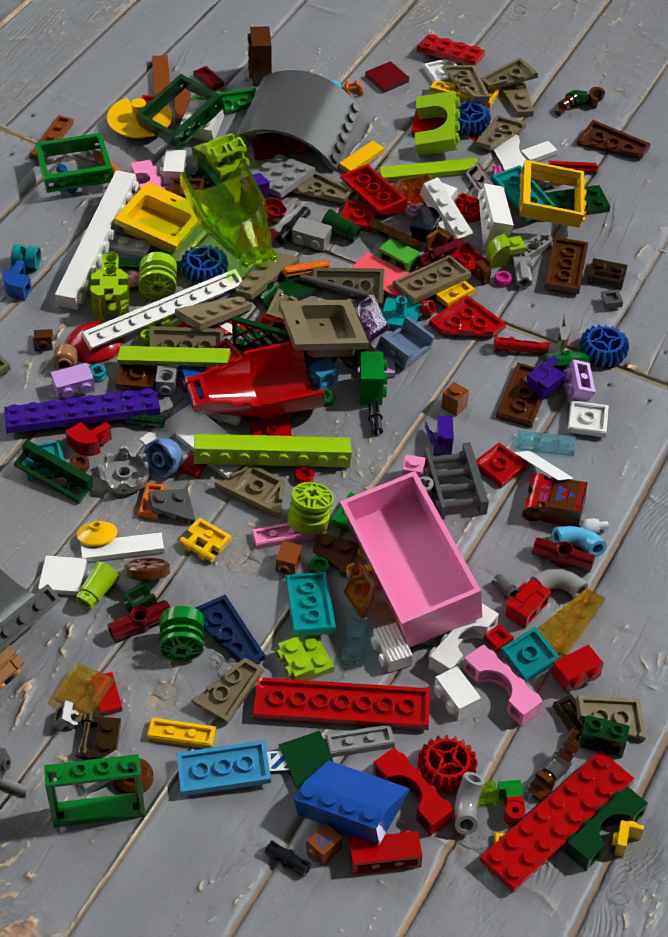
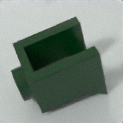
M146 581L124 592L126 601L123 604L128 613L135 607L141 606L146 608L157 603L154 593H150Z

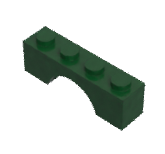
M628 786L622 791L617 790L607 805L602 804L593 819L588 818L582 824L581 830L577 834L573 832L566 840L567 848L565 854L585 871L602 855L604 844L601 841L600 832L604 828L611 825H620L621 820L637 822L645 814L648 802Z

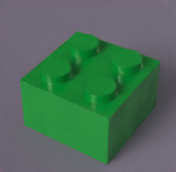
M361 351L359 376L360 405H368L371 400L378 401L379 405H382L383 397H386L387 387L384 385H387V373L384 371H387V359L383 358V352Z

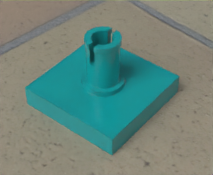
M398 296L396 299L387 297L380 317L379 327L396 330L403 325L404 319L407 316L417 323L421 312V303L413 305L410 301H407L405 296H403V300L402 296Z

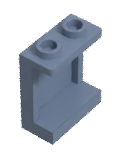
M407 316L404 319L403 325L390 335L386 332L380 335L376 348L405 369L431 349L435 336Z

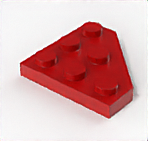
M468 295L429 320V326L441 335L494 337V335L506 328L504 321Z

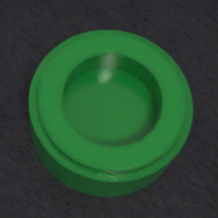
M323 388L325 390V401L322 407H327L334 402V393L330 389Z
M315 557L310 561V573H329L330 564L326 558Z

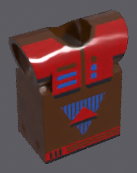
M541 473L532 474L528 487L529 495L524 502L522 517L528 521L542 520L543 522L560 526L579 527L586 501L588 482L570 479L557 480L554 477L549 478Z

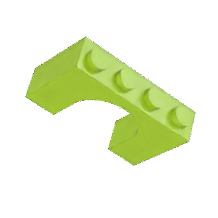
M455 91L416 97V110L420 120L435 117L447 119L437 129L415 133V147L418 156L457 150V143H460L459 134L457 133V131H460L458 121L460 119V111L458 109L460 107V99L456 97Z

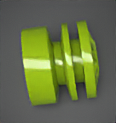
M152 252L145 255L141 259L139 267V290L142 295L153 300H161L173 295L176 291L177 263L175 259L163 252Z
M304 482L295 486L292 491L287 518L289 526L293 530L305 535L323 533L329 524L334 499L332 492L327 487L314 482Z

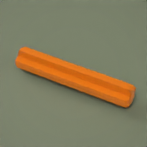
M325 259L284 266L282 272L285 277L312 273L314 267L330 268V262Z

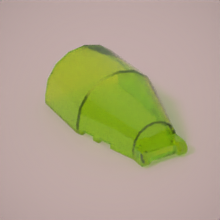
M244 159L240 161L236 171L227 180L217 186L204 190H193L185 173H181L180 186L200 226L239 261L243 269L261 262L277 260L276 252L272 247L270 229L267 222L266 200Z

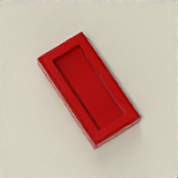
M109 672L91 677L101 716L123 711L113 673Z

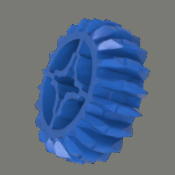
M460 102V107H458L460 111V119H458L460 131H457V133H461V136L473 135L475 137L476 134L481 135L491 123L490 110H487V107L483 106L482 103Z
M197 245L196 248L191 247L190 250H186L185 254L182 255V273L186 279H190L191 283L197 282L199 284L228 271L227 256L223 250H219L218 246L213 248L212 245Z
M598 324L597 327L592 326L590 329H586L579 343L580 351L589 356V363L594 362L595 366L599 364L602 368L604 365L610 368L612 364L617 366L618 363H622L626 359L630 347L625 333H621L620 329H614V326L607 327V324L605 326Z

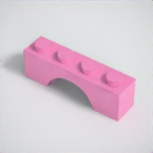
M483 644L464 658L463 670L476 683L493 682L502 686L507 691L510 697L507 713L521 727L541 712L543 702L541 697L536 692H533L522 678H518L507 664L499 660L494 651L489 650Z

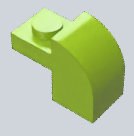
M501 234L492 239L488 244L486 259L489 261L491 269L508 266L509 255L525 253L526 246L521 236L507 238L505 234Z

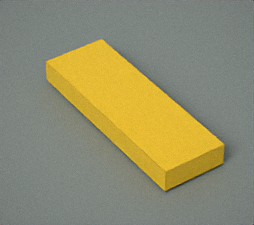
M372 140L341 161L339 168L347 173L366 165L383 154L385 148Z
M151 718L147 740L204 749L213 748L216 727Z

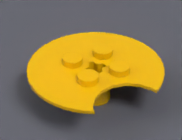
M124 98L116 102L109 109L107 122L116 133L130 138L155 136L153 133L140 127L135 116L146 105L144 99L136 98L130 102L128 98ZM166 105L152 119L168 128L172 122L170 107Z

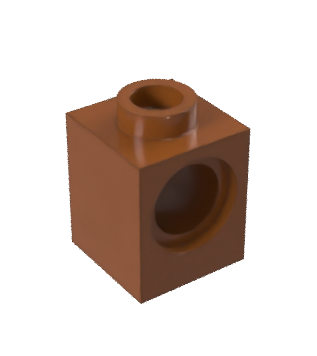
M283 541L276 557V572L283 575L296 574L302 560L303 545Z

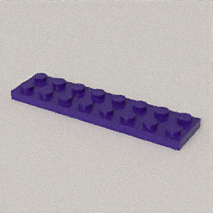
M151 388L137 391L127 390L121 393H106L97 396L88 395L80 398L70 397L64 400H49L40 403L31 402L24 405L13 404L4 407L6 434L72 426L80 422L88 424L128 419L140 416L142 413H147V415L161 414L156 388H153V390Z

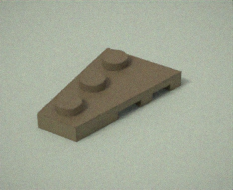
M316 172V174L296 187L293 193L345 204L346 200H349L354 195V190Z

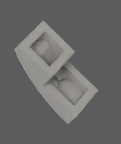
M571 313L563 315L562 326L559 327L557 336L559 352L564 351L568 345L572 325Z

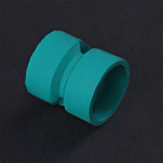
M14 244L11 251V265L14 266L17 260L25 262L27 268L38 269L41 262V248L30 245L26 248L25 245Z

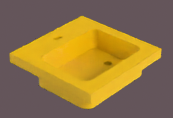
M147 182L117 214L113 224L122 227L123 231L128 235L172 253L176 252L208 213V208Z

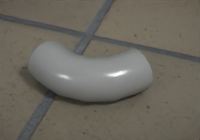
M548 569L530 578V580H535L549 590H563L574 599L582 596L588 588L586 581L573 572L563 569Z
M473 772L464 773L455 801L454 824L457 832L462 835L472 834L478 827L477 807L485 780Z

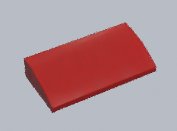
M369 164L340 175V178L379 214H395L407 208V198Z

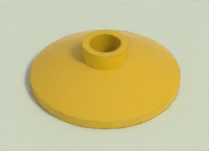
M106 521L87 523L77 531L78 541L87 546L106 545L117 536L116 526Z

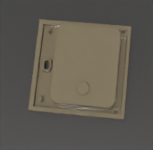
M351 300L279 301V309L295 351L306 350L307 354L311 357H345L355 355L356 349H368L369 342Z

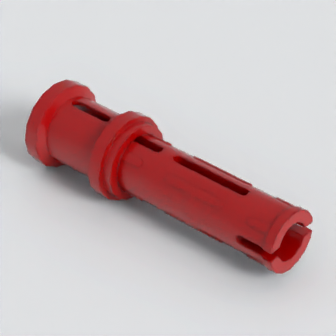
M494 335L493 351L507 350L509 353L523 351L544 354L549 353V343L516 340L512 336L504 338Z

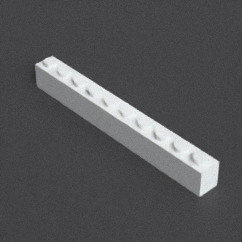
M116 170L55 293L58 307L78 310L80 305L84 303L85 294L91 287V275L97 271L99 265H102V256L109 251L110 242L114 240L116 230L120 227L113 224L114 218L133 198L134 193L138 190L139 182L136 180V174Z

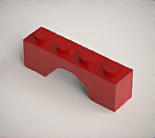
M394 747L374 761L373 774L376 777L407 787L417 796L420 805L417 809L416 821L430 836L452 821L453 808L449 801L441 798L434 785L427 783L420 770L413 768L405 754L399 753Z

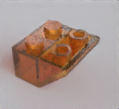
M430 173L393 182V187L407 198V206L422 203L424 200L420 192L423 184L433 180L434 177Z

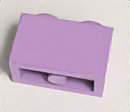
M87 363L51 372L52 385L58 400L95 391L94 378Z

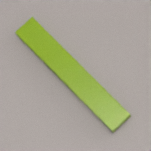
M477 158L385 166L379 167V173L388 182L466 174L478 160Z
M120 346L117 362L118 364L215 367L228 363L231 352L227 348Z

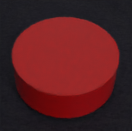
M300 467L294 473V480L297 484L313 482L314 472L308 467Z

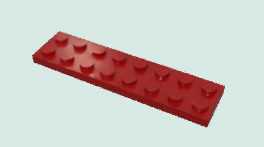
M260 677L256 684L253 719L374 727L390 725L391 728L428 730L430 688Z
M600 750L480 857V862L514 893L567 844L566 840L573 832L577 834L581 830L582 824L588 818L593 819L596 816V811L602 804L607 805L617 790L622 791L626 786L629 787L633 784L635 778Z

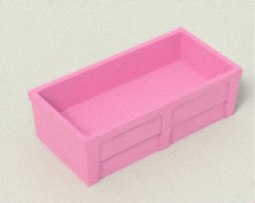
M416 471L340 501L354 540H357L374 574L380 592H383L409 648L483 617L481 589Z

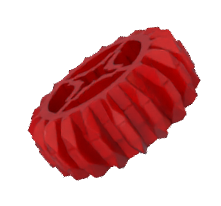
M446 734L444 739H441L438 735L435 741L430 739L428 744L422 746V751L418 753L417 766L423 778L429 784L437 786L438 792L442 788L446 789L448 794L452 788L457 793L464 773L477 772L478 761L475 752L471 751V745L465 746L464 739L457 741L456 736L453 739H449ZM457 757H459L462 760L464 766L460 765L461 762L457 760ZM430 760L434 762V765L438 768L437 770L432 767Z

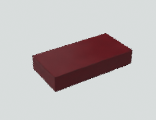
M207 66L193 71V76L212 91L224 86V81Z

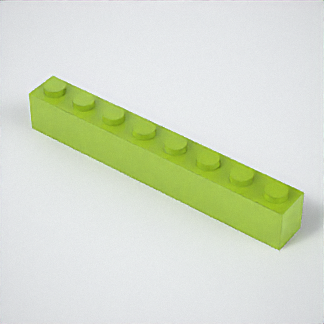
M194 434V464L350 468L352 456L350 438Z

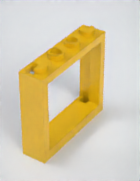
M525 160L520 174L519 216L580 228L581 222L585 221L586 216L584 211L586 208V200H584L586 197L584 171ZM531 178L574 186V211L530 202Z

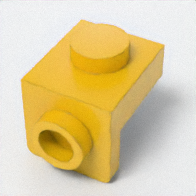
M621 820L618 833H613L611 846H615L614 855L623 857L628 838L640 840L644 826L634 821Z

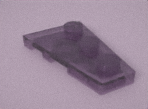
M374 294L358 303L357 314L361 317V325L369 342L390 329Z

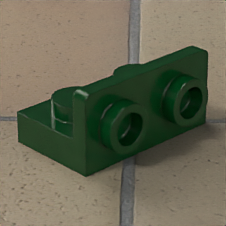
M587 715L579 746L597 752L602 750L605 754L622 758L630 726Z

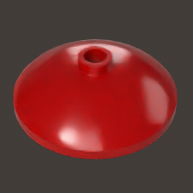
M93 321L75 328L68 337V344L77 349V360L96 364L109 361L117 356L120 346H123V337L90 350L81 335L82 332L105 323Z

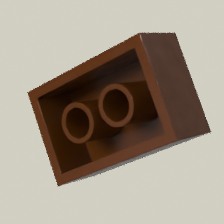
M269 26L250 27V33H247L249 79H252L253 86L260 85L263 77L272 73V45Z

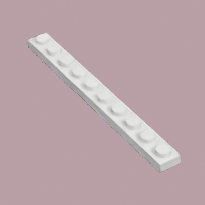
M233 269L83 331L81 335L90 350L173 316L176 308L202 304L237 289L242 283V279L237 270Z

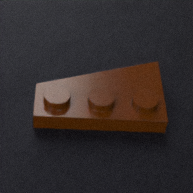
M371 219L369 225L374 227V231L382 235L386 233L388 238L400 240L411 248L412 246L419 248L421 241L378 220Z

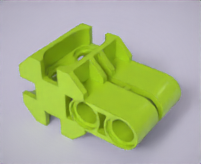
M232 133L192 147L191 150L194 159L197 162L204 159L220 180L248 169L250 165L249 159L244 156V152L247 151L245 143L239 136L235 139V135Z
M106 252L102 256V269L91 275L92 286L90 287L93 316L99 321H107V315H116L117 318L130 312L128 274L119 268L118 254Z

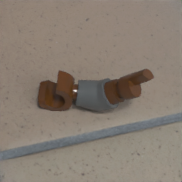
M571 729L562 744L563 748H559L558 752L553 753L544 768L536 773L534 780L527 786L526 789L539 799L544 800L555 786V782L572 765L571 760L574 757L572 754H576L580 748L574 741L579 734L576 729Z

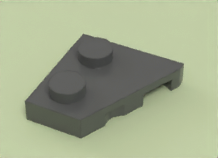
M188 489L149 491L148 499L151 512L160 515L164 514L173 519H176V517L188 520V524L195 522Z

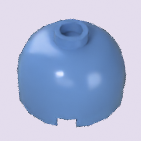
M168 438L155 439L149 442L143 450V454L146 453L149 471L157 477L160 475L163 478L169 477L179 470L183 461L180 447L176 442Z

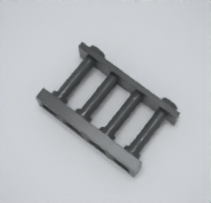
M471 442L463 443L462 451L458 454L431 457L429 447L425 448L424 456L421 457L425 458L428 477L434 482L432 488L435 499L434 506L441 519H445L446 509L468 506L477 507L479 515L487 514L489 501ZM457 461L464 463V468L435 471L434 464ZM459 476L468 477L469 480L468 483L440 486L438 479ZM462 491L473 493V498L444 501L442 495Z

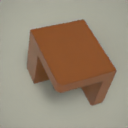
M439 227L426 237L425 250L429 252L452 242L453 235Z

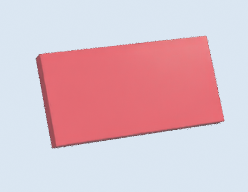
M368 252L351 267L384 269V295L394 299L402 296L403 300V295L393 287V281L409 274V272Z

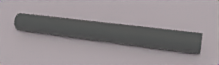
M304 274L300 275V281L365 299H368L369 292Z

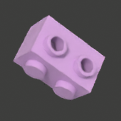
M572 360L563 371L565 375V393L567 394L568 402L571 403V400L588 402L595 394L590 363Z

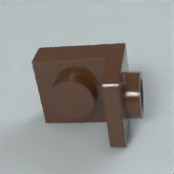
M52 329L34 330V351L53 350Z

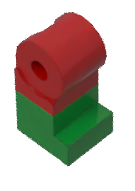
M521 780L498 781L497 798L504 799L505 803L504 821L507 825L514 827L524 818L525 814Z

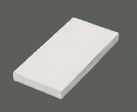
M205 413L176 432V438L193 452L194 434L230 435ZM208 464L225 479L229 478L231 473L240 471L248 466Z

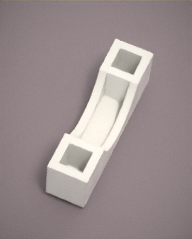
M439 177L424 183L420 195L426 205L437 210L443 220L445 230L453 235V241L462 238L464 244L469 243L473 232Z
M482 604V618L453 629L449 634L446 633L441 639L440 645L430 651L428 655V668L439 675L456 666L460 669L463 654L458 646L470 638L483 639L486 632L497 626L499 614Z

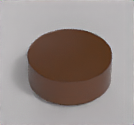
M76 455L70 460L71 465L85 473L90 468L89 459L84 455Z

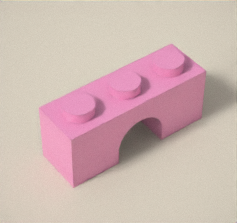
M151 159L131 163V171L136 174L139 190L147 182L159 187L162 186L160 176L157 177V168L153 166Z

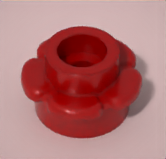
M432 300L422 301L420 305L421 313L431 317L436 312L434 302Z

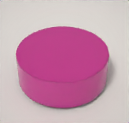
M498 271L495 274L494 283L497 286L508 287L511 285L512 275L509 272Z

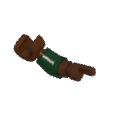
M593 87L590 89L589 94L587 91L572 90L565 95L564 99L558 102V108L554 110V113L560 116L570 107L586 103L592 108H597L598 101L604 98L605 90L601 87Z

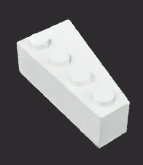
M484 183L482 190L478 192L483 250L486 251L488 244L495 237L505 234L509 238L514 225L504 187Z

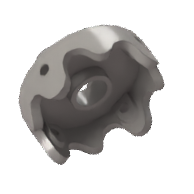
M121 446L116 453L106 454L103 463L99 464L100 480L103 486L113 493L130 494L136 492L148 481V461H146L142 453L133 454L127 446ZM122 472H123V473H127V472L129 473V474L126 475V476L120 475V473H122Z

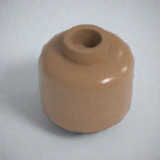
M70 344L58 345L53 355L54 366L59 370L76 366L78 359L77 349Z

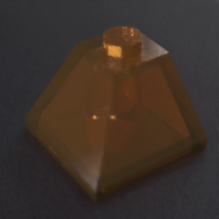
M356 559L344 594L362 619L366 618L374 605L380 587L360 559Z

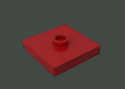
M287 416L249 421L252 435L292 436Z

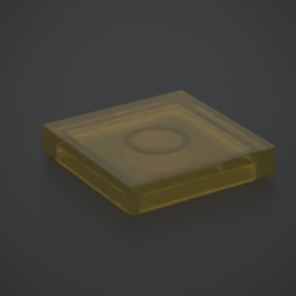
M77 663L54 696V699L61 704L65 700L72 702V709L83 714L92 715L114 680L112 677Z

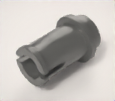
M501 574L494 577L497 582L492 580L491 583L503 593L504 598L516 596L517 589L514 584H510Z

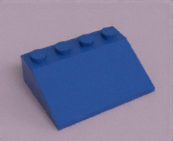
M328 760L303 783L294 798L298 816L323 825L327 823L331 828L380 845L409 793V788Z

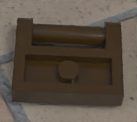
M593 258L587 282L593 283L595 281L614 285L622 289L628 265Z
M91 714L82 715L80 743L75 753L77 758L101 759L118 749L121 718L94 717ZM91 727H97L94 749H88Z

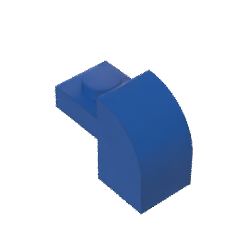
M17 260L10 271L3 270L2 272L4 290L8 296L25 301L32 290L31 278L26 275L25 262Z

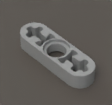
M548 233L536 235L524 243L526 246L525 253L514 254L512 257H531L532 260L551 247L552 236ZM533 247L536 248V250H530L528 248Z

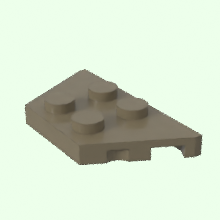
M248 465L240 471L231 473L230 477L223 481L220 479L215 481V488L277 518L281 517L285 486L284 479L254 465Z

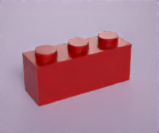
M405 830L396 834L386 833L380 845L359 837L349 839L352 875L418 868L422 865L423 855L418 831L411 832Z

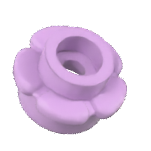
M411 204L405 209L406 216L412 220H415L417 213L421 211V207L416 204Z

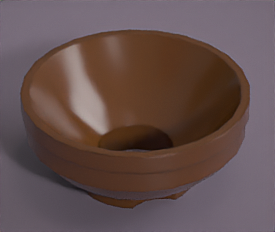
M139 758L143 793H145L152 786L154 774L150 764L146 760ZM134 778L113 780L116 790L121 794L136 793Z

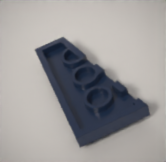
M226 594L195 607L204 615V630L239 662L244 658L255 664L265 660L264 652Z

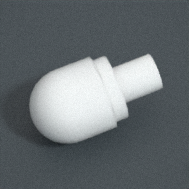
M596 518L584 519L580 524L581 528L596 534L600 533V530L609 529L608 521L599 522V519Z

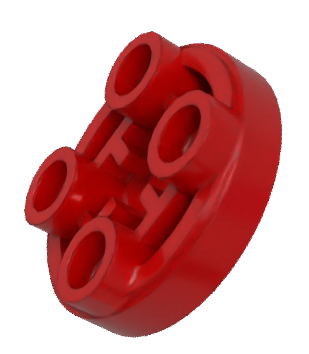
M465 193L459 194L454 203L465 221L471 223L481 220L478 197L468 196Z

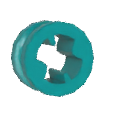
M95 364L90 367L94 382H102L106 379L107 374L104 365Z

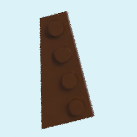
M595 120L591 121L577 139V145L641 159H643L651 145L646 141Z

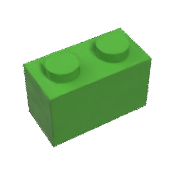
M390 238L379 248L380 259L409 273L412 272L413 268L419 266L417 257L420 256V252L394 238Z

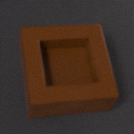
M481 259L476 261L474 275L483 285L490 283L491 269Z

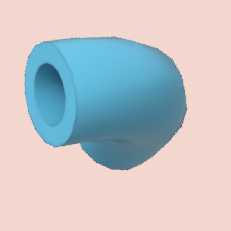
M564 526L555 527L552 531L554 543L569 542L575 547L584 549L587 553L596 555L595 557L601 556L606 551V542L596 533L585 528Z

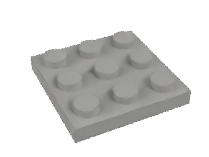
M278 154L248 176L261 173L269 181L268 193L282 198L316 174V171L312 166Z

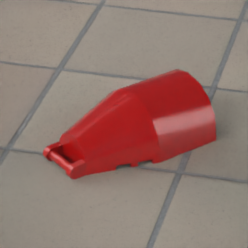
M291 341L243 352L242 356L236 359L231 358L228 360V363L222 366L217 365L205 372L186 377L183 380L185 388L188 389L194 412L206 411L207 413L271 419L321 408L325 401L324 389L314 392L311 389L306 370L304 350L295 351ZM196 387H199L201 399L197 395Z

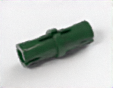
M142 413L140 416L125 419V424L141 425L144 428L147 426L163 428L165 416Z

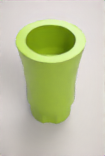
M97 561L87 580L80 588V592L76 596V602L81 607L92 610L106 592L120 579L119 574L108 564Z

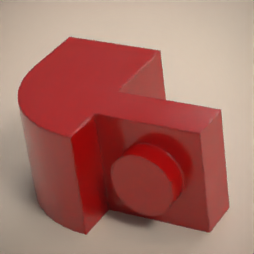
M80 422L65 431L67 444L77 454L84 456H94L101 453L100 446L112 440L111 426L107 422L91 431Z

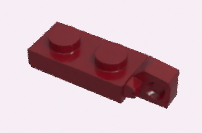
M458 238L418 256L417 259L420 266L431 264L433 258L437 260L444 257V253L447 251L450 254L458 251V246L464 244L462 238Z

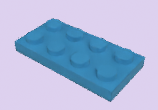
M265 740L177 753L181 796L271 783Z

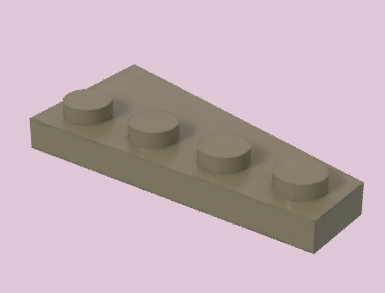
M444 65L443 71L472 102H489L490 96L475 65Z
M267 250L237 287L236 296L254 299L267 289L268 284L275 283L278 280V277L283 274L284 266L300 264V258Z
M237 296L176 308L174 315L198 330H202L251 310L252 303L243 297Z
M149 327V347L212 348L224 340V329L205 328L198 330L197 328Z

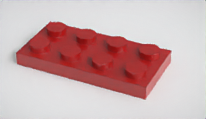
M427 34L417 45L416 50L420 53L460 64L475 66L485 55V50L478 46H468L463 42L457 43L449 38H439L434 34Z

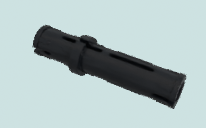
M303 206L291 221L282 227L280 233L275 237L279 244H284L292 236V229L299 217L306 219L311 214L310 209Z

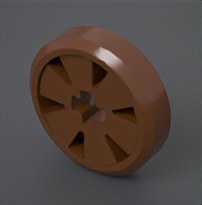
M139 558L128 561L124 565V575L133 580H158L170 574V563L159 558Z

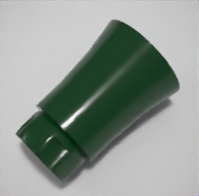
M332 209L325 213L321 222L332 226V234L346 240L356 241L361 232V226Z

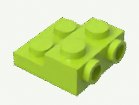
M318 635L302 640L294 637L278 643L276 655L279 662H283L285 665L284 669L288 679L312 680L334 672V665Z

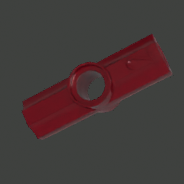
M538 537L532 549L533 555L552 560L557 567L567 568L571 566L587 572H591L596 556L574 549L573 545L566 541L554 543Z
M163 600L146 608L141 606L135 607L129 615L107 624L110 636L113 640L117 641L133 633H146L150 626L160 622L162 612L170 608L167 600Z

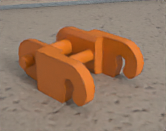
M357 79L351 83L346 81V84H344L345 92L349 96L350 89H357L360 95H363L361 83Z

